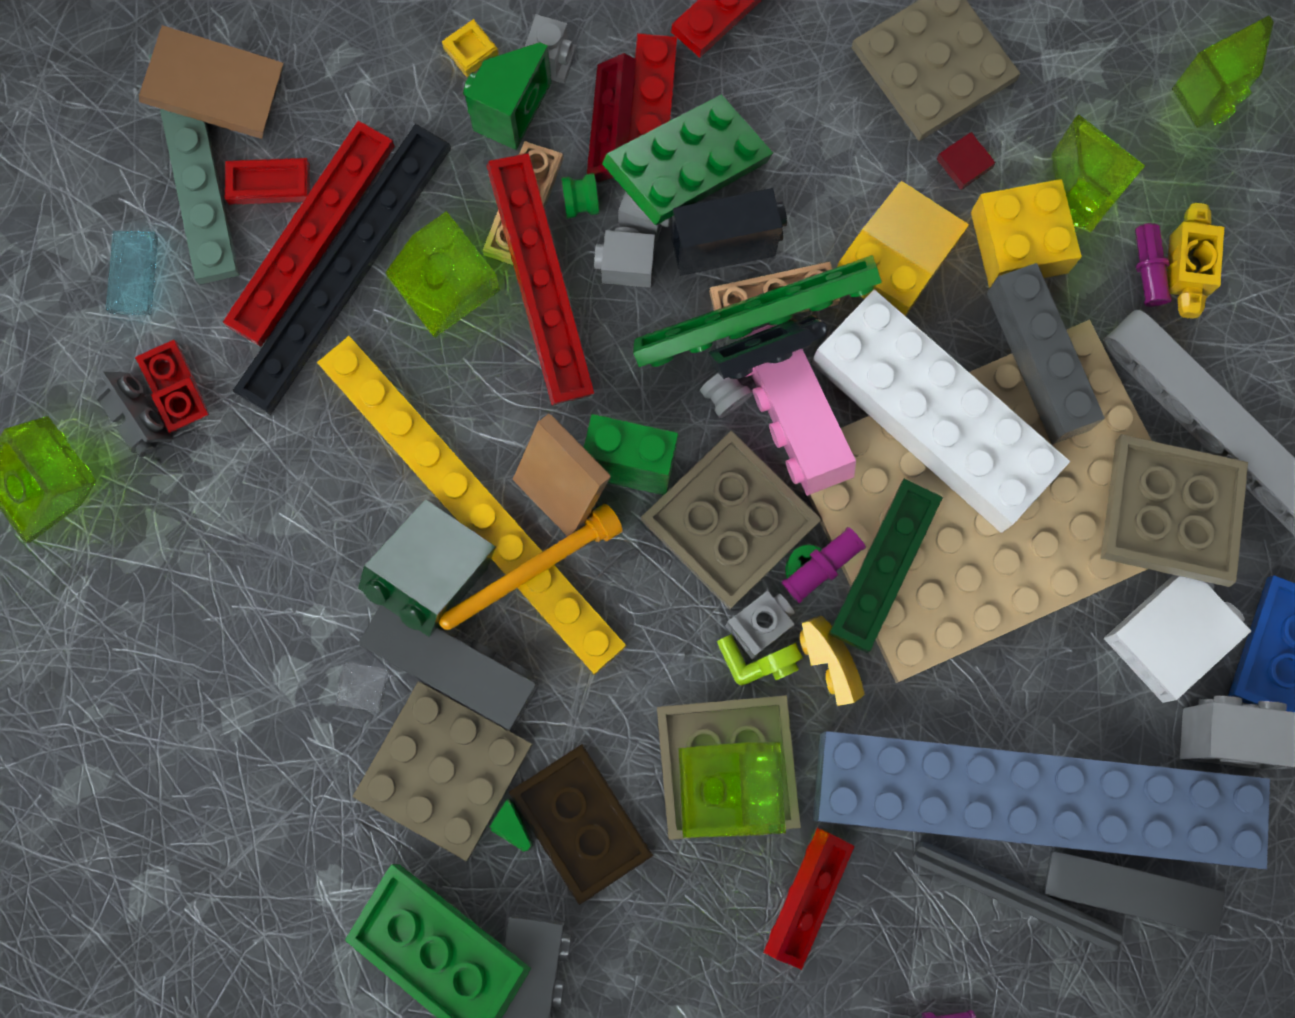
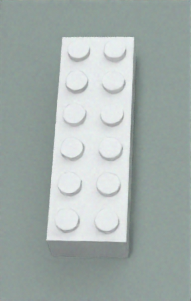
M875 289L816 350L811 363L1001 533L1020 518L1070 462Z

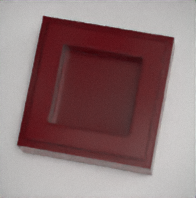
M972 132L946 148L937 157V161L960 190L990 171L996 163Z

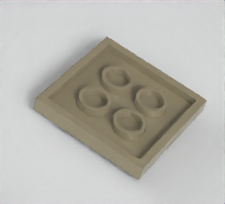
M918 0L854 39L851 46L918 141L926 138L1016 82L1021 74L967 0Z
M732 430L641 516V521L729 610L822 520Z
M1121 434L1115 443L1101 559L1231 587L1237 581L1248 462Z
M418 681L352 797L461 859L469 861L533 744Z
M787 695L656 708L668 840L801 828Z

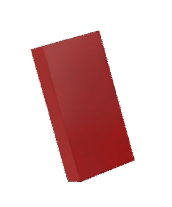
M307 158L225 161V200L228 205L303 202L310 192V163Z

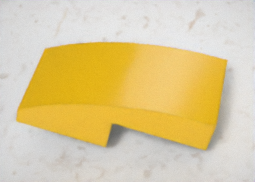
M823 616L813 617L803 622V630L800 632V644L804 654L809 655L811 666L828 663L829 669L826 670V684L830 694H835L837 706L855 703L865 695L857 667L843 641L828 634L832 625Z

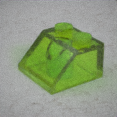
M1270 15L1200 51L1173 86V92L1197 128L1210 121L1214 125L1225 121L1237 111L1234 106L1252 94L1250 87L1262 74L1274 21Z
M1079 114L1074 118L1052 153L1055 180L1062 179L1073 224L1078 227H1084L1090 232L1099 224L1145 167L1143 163Z
M447 211L414 233L385 272L387 278L433 338L440 335L500 291L496 273Z
M49 416L5 428L0 436V510L23 542L27 544L34 541L80 507L96 483L90 468L82 462L68 443L66 436L58 430Z
M744 742L679 748L683 838L786 833L780 742Z

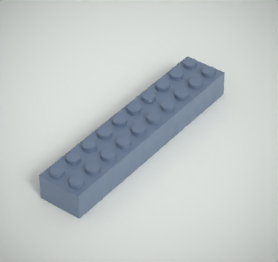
M825 731L820 734L813 821L1267 869L1270 779Z

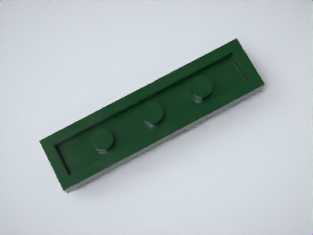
M905 478L901 481L828 633L829 635L863 652L869 653L943 499L942 496Z

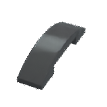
M1055 851L1050 852L1043 894L1215 936H1219L1226 893L1156 874Z

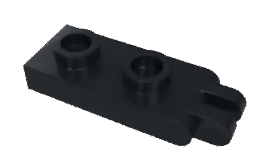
M814 315L799 320L792 319L710 351L708 354L713 368L723 379L728 377L730 379H738L749 375L754 367L766 362L780 363L789 359L793 355L792 352L807 347L814 340L822 338L827 332V326Z

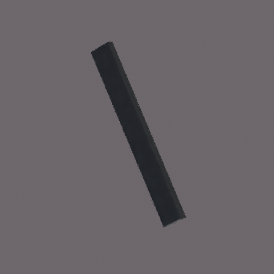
M415 123L232 390L236 395L271 416L451 150L450 143Z

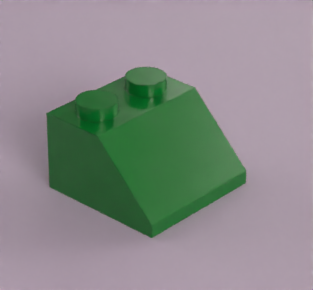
M539 42L486 59L477 73L472 72L469 75L464 86L463 95L466 98L467 112L470 115L473 131L517 150L552 83L548 45Z

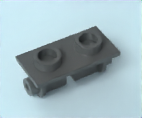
M102 372L100 374L104 381L95 387L97 391L95 397L112 422H118L123 416L126 417L127 420L117 430L132 453H137L139 457H144L154 450L153 442H171L173 440L165 427L160 413L152 408L143 394L142 385L130 373Z

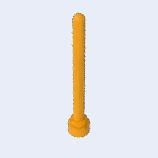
M607 504L594 509L585 521V526L445 612L439 620L440 626L445 630L453 629L591 541L599 542L604 540L607 542L623 531L619 518Z

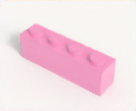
M767 325L760 329L754 330L750 334L742 337L741 339L756 334L758 332L764 331L776 325ZM803 349L792 352L793 355L783 362H766L754 367L753 371L745 377L752 376L756 388H753V395L757 406L761 412L768 411L773 423L769 424V429L777 448L784 446L790 458L786 460V467L795 485L801 483L808 496L854 478L856 460Z

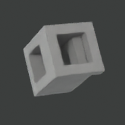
M536 14L525 47L539 42L548 45L551 80L565 84L577 49L573 41L568 40L567 23Z
M767 590L736 616L728 620L725 627L748 656L753 659L795 625L790 619L795 612L781 594H777L773 598ZM761 613L770 615L772 625L769 628L760 627L756 621L757 615Z

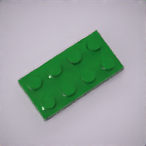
M721 94L607 153L602 165L656 226L673 216V208L695 204L766 164L773 155V152Z
M391 864L345 939L349 945L437 1018H502L532 969L400 864Z

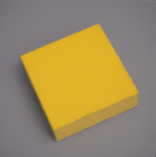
M474 19L442 41L444 50L466 77L472 72L477 71L484 60L499 55L498 48Z

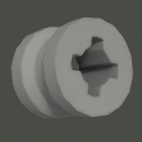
M718 373L700 389L702 396L711 399L714 403V412L719 418L734 412L753 395L750 388L742 386L738 379H730L729 377L723 379Z

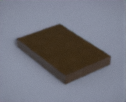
M583 744L509 791L510 796L579 905L653 856Z

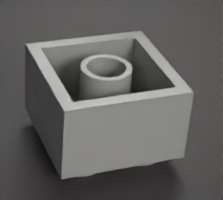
M1214 696V699H1199L1198 705L1183 708L1180 760L1260 770L1295 768V712L1287 711V704L1280 702L1259 701L1258 705L1242 704V698L1231 696Z

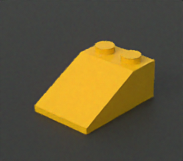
M900 181L860 231L839 261L837 267L873 255L882 283L875 285L874 289L906 317L969 224L908 184ZM871 292L861 297L865 299Z

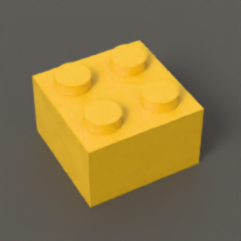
M1062 179L983 193L979 196L971 211L989 288L998 276L1034 263L1038 264L1043 278L1068 274L1082 257Z

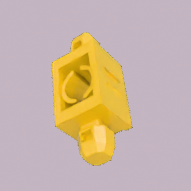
M1192 203L1185 212L1184 221L1169 236L1168 259L1170 265L1167 267L1170 294L1179 295L1178 311L1180 316L1192 319L1198 318L1205 309L1206 298L1221 286L1224 227L1211 225V210L1207 204ZM1193 248H1196L1193 251V256L1198 258L1201 263V269L1194 273L1196 266L1188 258V253Z

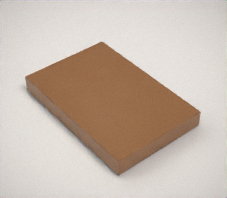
M162 25L139 93V102L262 139L283 71V62Z
M547 414L537 422L513 480L563 533L569 536L583 527L609 481L610 474L552 415Z

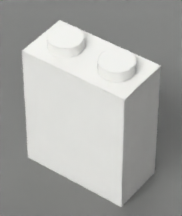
M1172 575L1104 637V640L1162 703L1180 698L1251 632L1244 624L1245 618L1240 610L1233 604L1224 602L1213 590V583Z

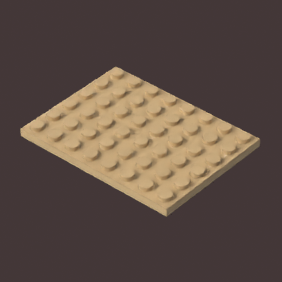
M1090 320L1067 329V333L1105 419L1091 431L1052 445L1070 461L1069 464L1020 518L1003 533L999 532L872 417L867 416L841 428L856 460L854 478L810 494L808 498L815 513L822 519L820 523L829 542H832L847 527H850L866 545L864 550H861L841 567L850 587L904 478L943 497L876 638V642L896 683L1148 570L1101 559L1116 440L1121 434L1149 441L1152 440ZM1009 354L969 372L1051 444L1013 354Z

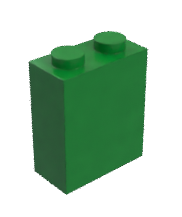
M591 414L584 449L610 474V479L607 483L664 495L669 487L676 455L678 433Z

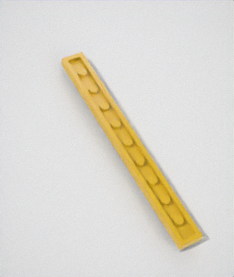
M350 336L345 338L317 362L322 370L457 521L496 546L491 560L505 575L542 552ZM555 565L517 588L594 676L626 648V644Z

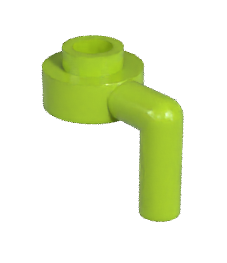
M732 634L716 641L735 682L739 685H746L771 673L775 680H779L798 671L799 668L796 662L803 659L797 643H794L746 665Z

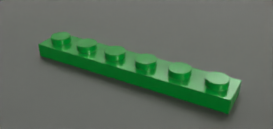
M871 255L635 338L633 354L639 367L650 364L652 367L661 366L670 362L674 358L673 355L688 350L690 353L704 351L713 345V341L728 336L729 339L742 338L750 334L754 327L762 324L779 325L790 320L794 313L808 308L809 311H819L832 305L834 299L846 295L859 297L868 294L874 289L875 285L882 283L874 257Z

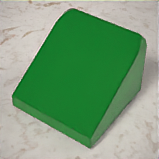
M507 799L490 825L491 831L523 852L529 851L533 843L512 800Z

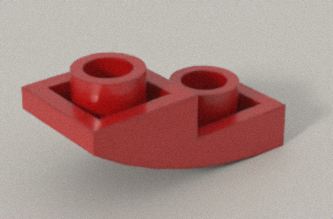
M173 339L135 357L152 391L150 395L169 433L209 415L200 390L176 340Z

